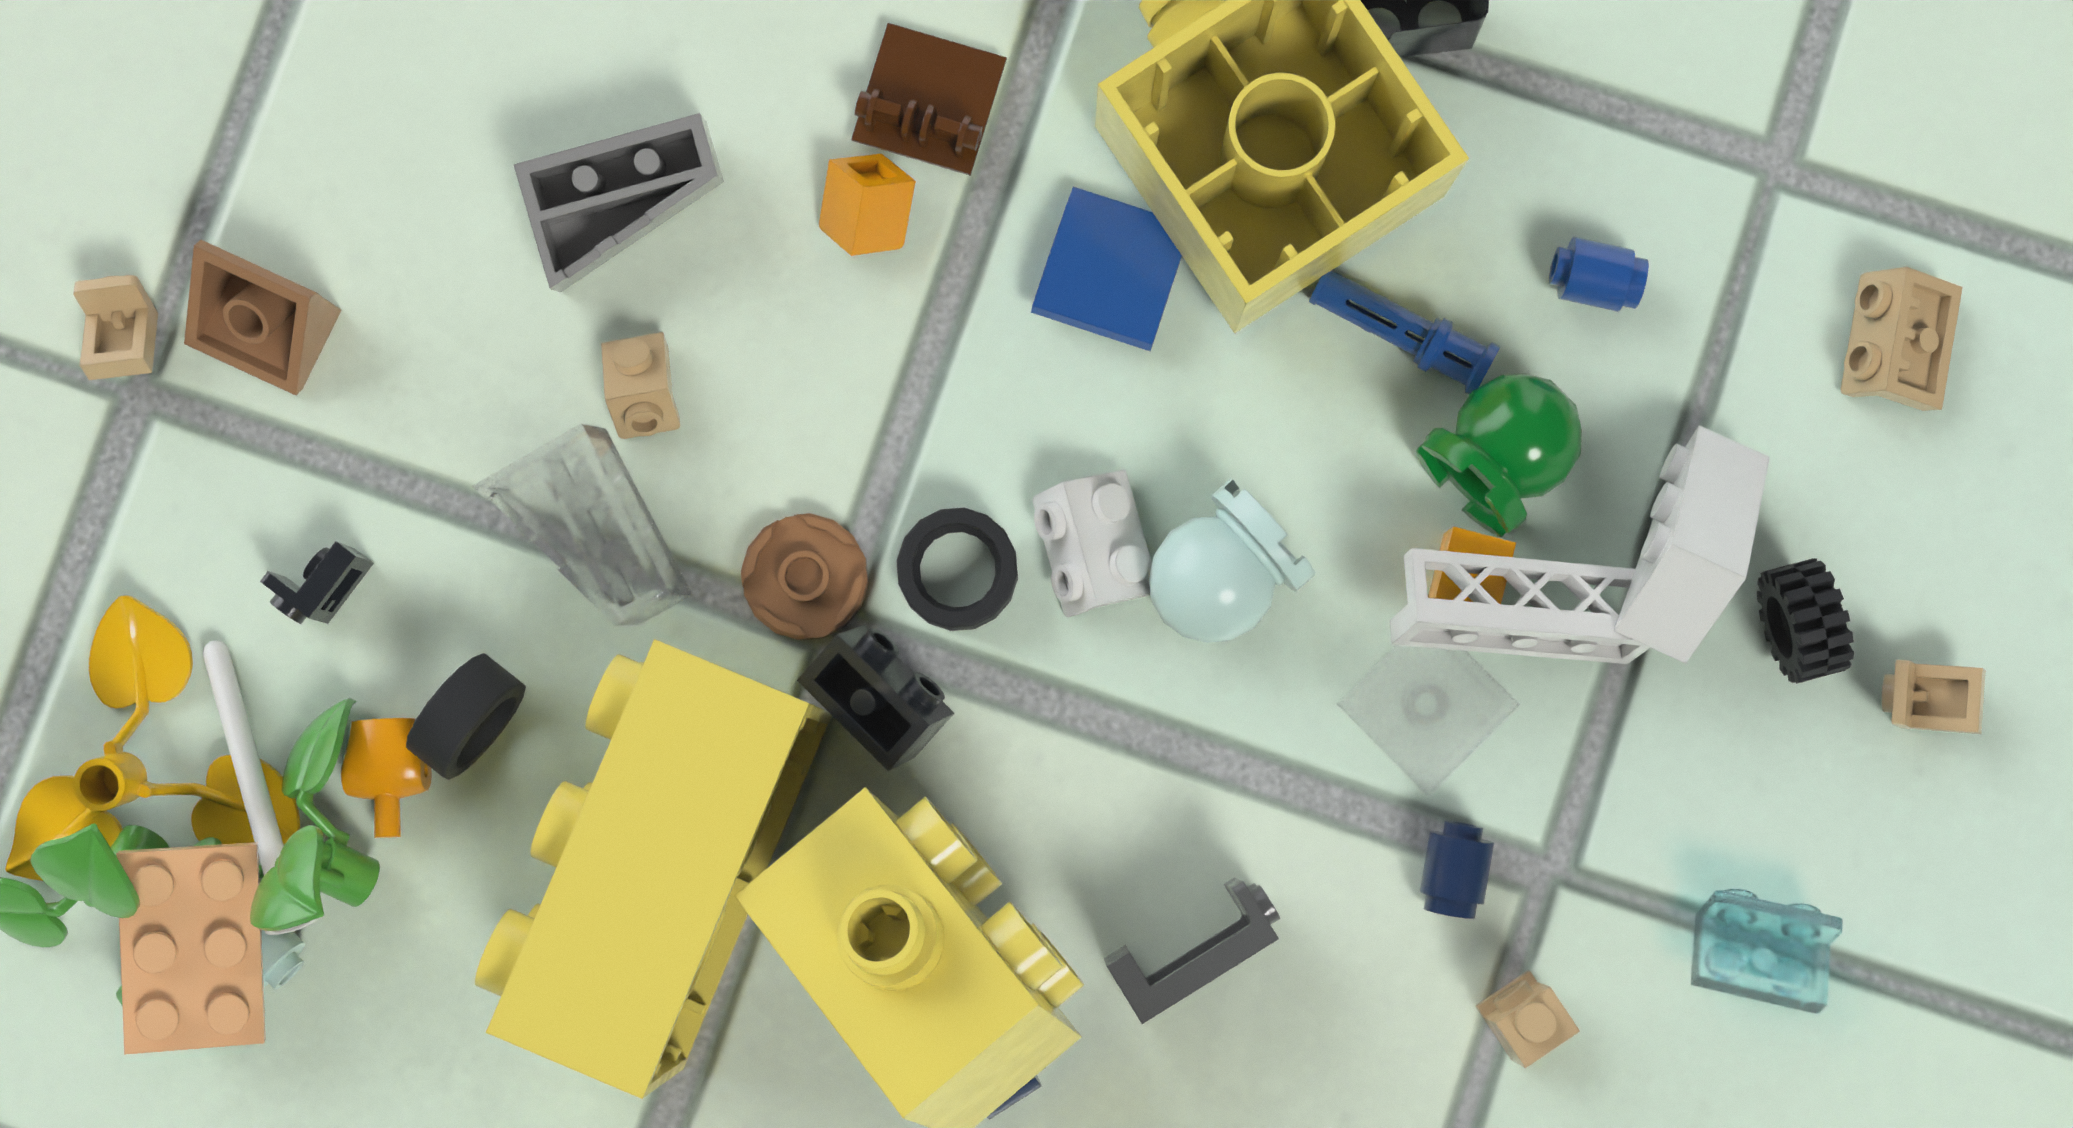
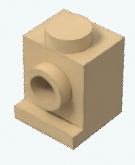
M1529 970L1475 1006L1509 1058L1524 1068H1527L1580 1032L1552 988L1537 982Z

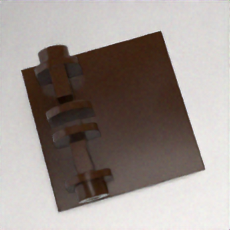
M887 23L866 92H860L856 103L855 116H858L851 141L971 176L1007 57Z

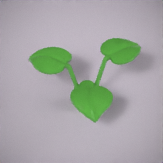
M350 697L333 705L314 719L299 736L287 759L283 774L282 793L291 799L297 797V806L317 827L308 825L297 830L282 848L279 857L275 861V867L271 868L265 876L261 865H259V878H262L255 892L250 911L251 924L258 929L279 931L323 917L324 911L320 892L352 907H357L369 897L378 880L380 872L379 861L348 847L347 843L350 834L336 828L317 809L313 802V794L319 792L325 786L337 762L352 706L357 702ZM323 833L328 837L327 841L325 842ZM209 837L199 841L194 846L220 845L222 842L217 838Z
M95 823L70 836L47 841L35 849L31 855V864L41 879L54 891L64 896V898L58 902L46 903L42 895L30 885L0 877V930L10 937L31 946L55 947L60 945L68 935L67 927L57 917L64 915L78 901H84L87 906L95 907L109 916L129 918L140 907V899L117 859L116 853L123 850L170 847L160 835L139 825L125 826L111 848ZM122 985L119 987V989H118L117 992H116V997H117V999L119 1000V1002L121 1003V1005H122Z

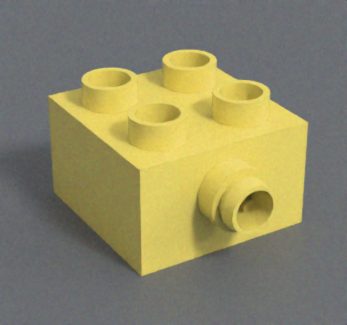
M1142 0L1139 4V9L1148 26L1152 28L1147 35V39L1153 46V49L1104 79L1097 86L1095 128L1234 334L1445 197L1469 160L1465 151L1361 0Z
M867 788L862 789L734 895L902 1118L928 1128H974L1082 1037L1059 1009V1006L1082 988L1084 983L1043 932L1034 923L1030 925L1010 901L987 919L977 905L1003 883L954 823L949 824L927 797L921 799L901 817H898Z

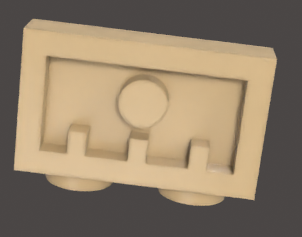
M1909 267L1863 273L1860 276L1858 291L1855 297L1851 332L1844 360L1841 393L1850 397L1877 395L1922 411L1942 410L1963 287Z

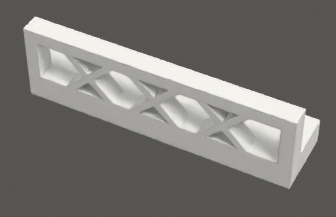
M1411 548L1404 555L1408 604L1390 620L1392 645L1620 664L1630 663L1650 648L1614 631L1619 615L1599 596L1607 586L1629 588L1635 572L1633 568ZM1425 569L1443 571L1462 591L1453 600L1428 598ZM1469 573L1478 575L1473 578ZM1488 575L1503 576L1522 597L1514 605L1499 604L1480 583ZM1529 579H1537V581L1533 584ZM1548 581H1559L1581 602L1572 611L1559 610L1540 589ZM1588 584L1596 586L1592 589ZM1468 596L1473 602L1463 600ZM1529 602L1533 607H1525L1524 605ZM1586 608H1588L1591 612H1583V611H1584Z

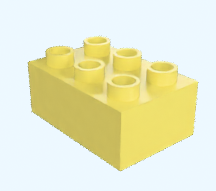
M656 639L653 640L644 663L637 662L620 654L616 655L598 684L586 718V730L611 740L593 783L589 782L584 788L563 781L547 804L532 841L531 857L556 867L541 904L537 903L532 908L528 916L513 909L507 910L495 927L479 962L475 976V985L501 996L486 1033L641 1099L682 1071L748 917V913L734 895L769 867L832 715L827 710Z

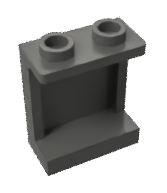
M1237 878L1226 882L1224 886L1241 912L1240 919L1148 977L1144 976L1126 945L1104 958L1108 970L1141 1024H1144L1279 939L1271 924L1281 918L1260 885L1257 886L1253 883L1247 887L1244 881Z

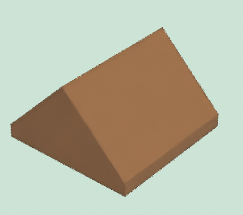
M198 241L193 248L184 344L293 395H297L304 388L341 309L317 292L208 242Z

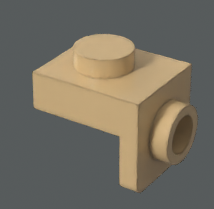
M134 275L107 276L75 282L73 295L86 315L80 367L89 380L152 373L158 312L138 277Z
M659 332L601 343L605 401L618 437L627 439L638 436H651L656 433L679 429L680 416L672 393L669 348L664 333Z
M1896 660L1895 674H1885L1882 710L1883 712L1892 713V724L1899 728L1981 734L1986 670L1976 667L1915 664L1910 660Z

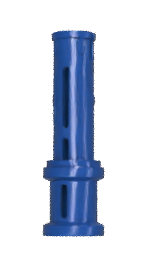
M1333 270L1321 276L1309 300V303L1317 304L1359 326L1361 329L1414 355L1413 362L1418 364L1417 368L1425 372L1432 368L1465 385V393L1469 395L1480 386L1500 349V346L1493 342L1485 346L1452 329L1453 322L1446 318H1443V320L1436 318L1433 323ZM1350 300L1353 301V302H1355V303H1357V304H1359V305H1361V306H1363V307H1365V308H1367V309H1369V310H1371V311H1373V312H1375L1376 314H1378V315H1380V316H1382V317H1384V318H1386V319H1388V320H1390V321L1396 323V325H1394V324H1392V323H1390V322H1388V321H1386V320H1384V319L1378 317L1377 315H1375V314H1373V313H1371V312H1369V311H1367V310H1365V309H1363V308H1361V307H1359V306H1357V305L1351 303ZM1408 330L1411 331V332H1413V333H1415V334H1417V335H1419V336H1421V337H1423V338H1425V339L1423 340V339H1421V338H1419V337H1417V336H1415V335L1409 333Z

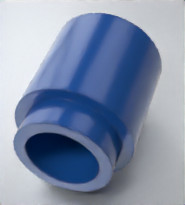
M1573 237L1567 248L1557 247L1550 267L1549 284L1558 286L1557 296L1561 300L1617 312L1623 306L1636 309L1646 286L1649 262L1648 259L1635 257L1633 249Z

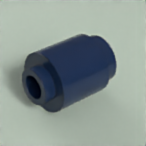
M1445 821L1443 832L1430 831L1420 892L1426 894L1424 910L1446 916L1475 919L1477 904H1484L1494 848V842L1482 839L1483 827Z

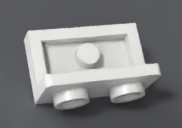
M1126 469L1064 481L1033 497L1036 530L1044 541L1052 569V588L1056 597L1061 602L1066 617L1079 615L1094 608L1151 595L1149 575L1152 561Z

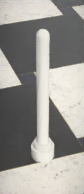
M214 640L205 645L203 658L254 842H258L259 860L265 876L271 868L275 867V861L279 857L284 844L229 649L222 641ZM317 919L279 931H265V933L268 935H279L293 932L311 925Z

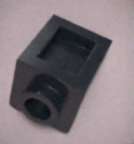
M335 541L330 549L327 547L321 549L309 561L303 572V578L306 581L301 587L287 577L270 571L266 572L260 582L275 593L270 603L290 619L299 624H302L306 618L328 624L374 563L355 548Z

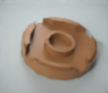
M811 513L785 517L764 527L748 546L741 568L744 596L754 616L774 633L800 641L825 638L846 627L861 609L869 584L867 561L855 537L836 521Z

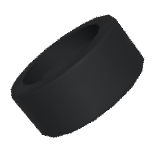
M965 507L940 509L920 519L904 537L896 560L898 585L910 608L927 623L949 631L976 629L996 619L1011 601L1018 581L1016 551L1006 531L988 515ZM963 532L979 538L988 546L995 560L996 574L991 589L981 600L969 606L951 607L937 602L927 593L921 581L920 564L925 550L934 540L948 533Z
M482 653L472 657L460 666L427 702L414 721L407 736L406 748L445 779L450 780L459 776L483 755L505 729L523 700L526 686L487 654Z

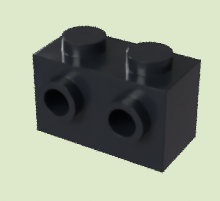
M862 625L838 633L797 681L887 771H890L914 759L955 713L943 702L945 699L944 693L933 680L921 673L914 674L897 657L899 650L887 635L875 628L869 629L866 625Z

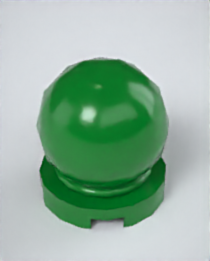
M1526 373L1505 374L1471 392L1458 411L1455 434L1443 428H1434L1425 437V442L1416 449V455L1423 468L1439 488L1449 480L1470 501L1461 509L1468 517L1485 530L1498 537H1503L1506 533L1509 534L1513 529H1517L1526 520L1527 512L1521 499L1544 496L1565 481L1581 455L1582 429L1576 404L1552 380Z

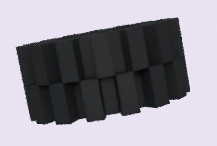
M1812 558L1760 573L1761 577L1757 581L1760 591H1757V601L1762 606V609L1758 610L1760 621L1765 622L1767 631H1764L1767 642L1771 641V654L1774 661H1779V670L1784 676L1788 675V681L1791 683L1796 682L1797 684L1849 669L1851 667L1850 660L1854 657V651L1849 645L1854 643L1853 632L1847 628L1846 622L1850 621L1848 610L1843 611L1841 601L1844 599L1840 588H1834L1835 578L1831 571L1826 572V565L1822 561H1817V558Z

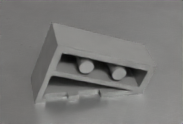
M700 113L513 164L549 288L557 292L564 291L724 182L707 121Z

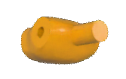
M384 718L351 722L350 735L341 767V782L346 795L374 800V838L401 837L400 798L420 794L430 788L432 778L431 767L406 748L407 736L416 720L415 718Z

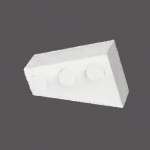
M1700 425L1685 447L1679 444L1673 446L1660 473V479L1665 480L1666 483L1659 492L1652 507L1650 517L1653 518L1617 620L1615 632L1685 664L1747 578L1770 459L1769 456Z

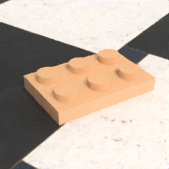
M258 842L123 850L117 852V859L140 899V907L133 916L119 918L124 1055L265 1043L262 930L254 927L250 921L253 898L260 883Z

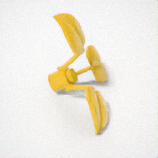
M119 596L103 615L90 650L89 676L93 690L103 704L111 708H124L136 703L135 711L114 739L104 744L105 756L83 763L76 771L75 776L60 775L41 780L26 794L17 814L13 845L5 868L6 872L12 875L43 881L31 864V855L35 849L47 841L70 836L94 823L97 824L98 829L111 848L123 828L118 819L107 810L130 803L139 797L148 798L150 796L194 795L201 797L193 808L191 815L193 832L198 841L214 837L219 839L222 844L254 842L230 754L220 756L210 764L205 786L198 783L148 782L147 772L141 760L131 753L123 752V746L148 715L149 701L161 703L177 697L186 687L193 667L192 651L183 632L168 618L133 596ZM260 759L282 841L285 845L287 840L300 829V815L296 799L284 796L282 793L283 777L269 763Z

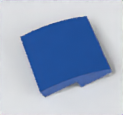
M1073 187L1054 238L1031 313L1151 351L1182 255L1153 212Z

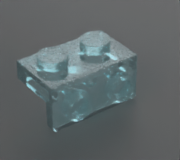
M1743 889L1716 890L1695 916L1690 985L1819 1014L1827 1006L1830 945L1842 933L1843 919L1823 914L1819 908L1809 904L1794 903L1784 905L1758 899L1756 894Z

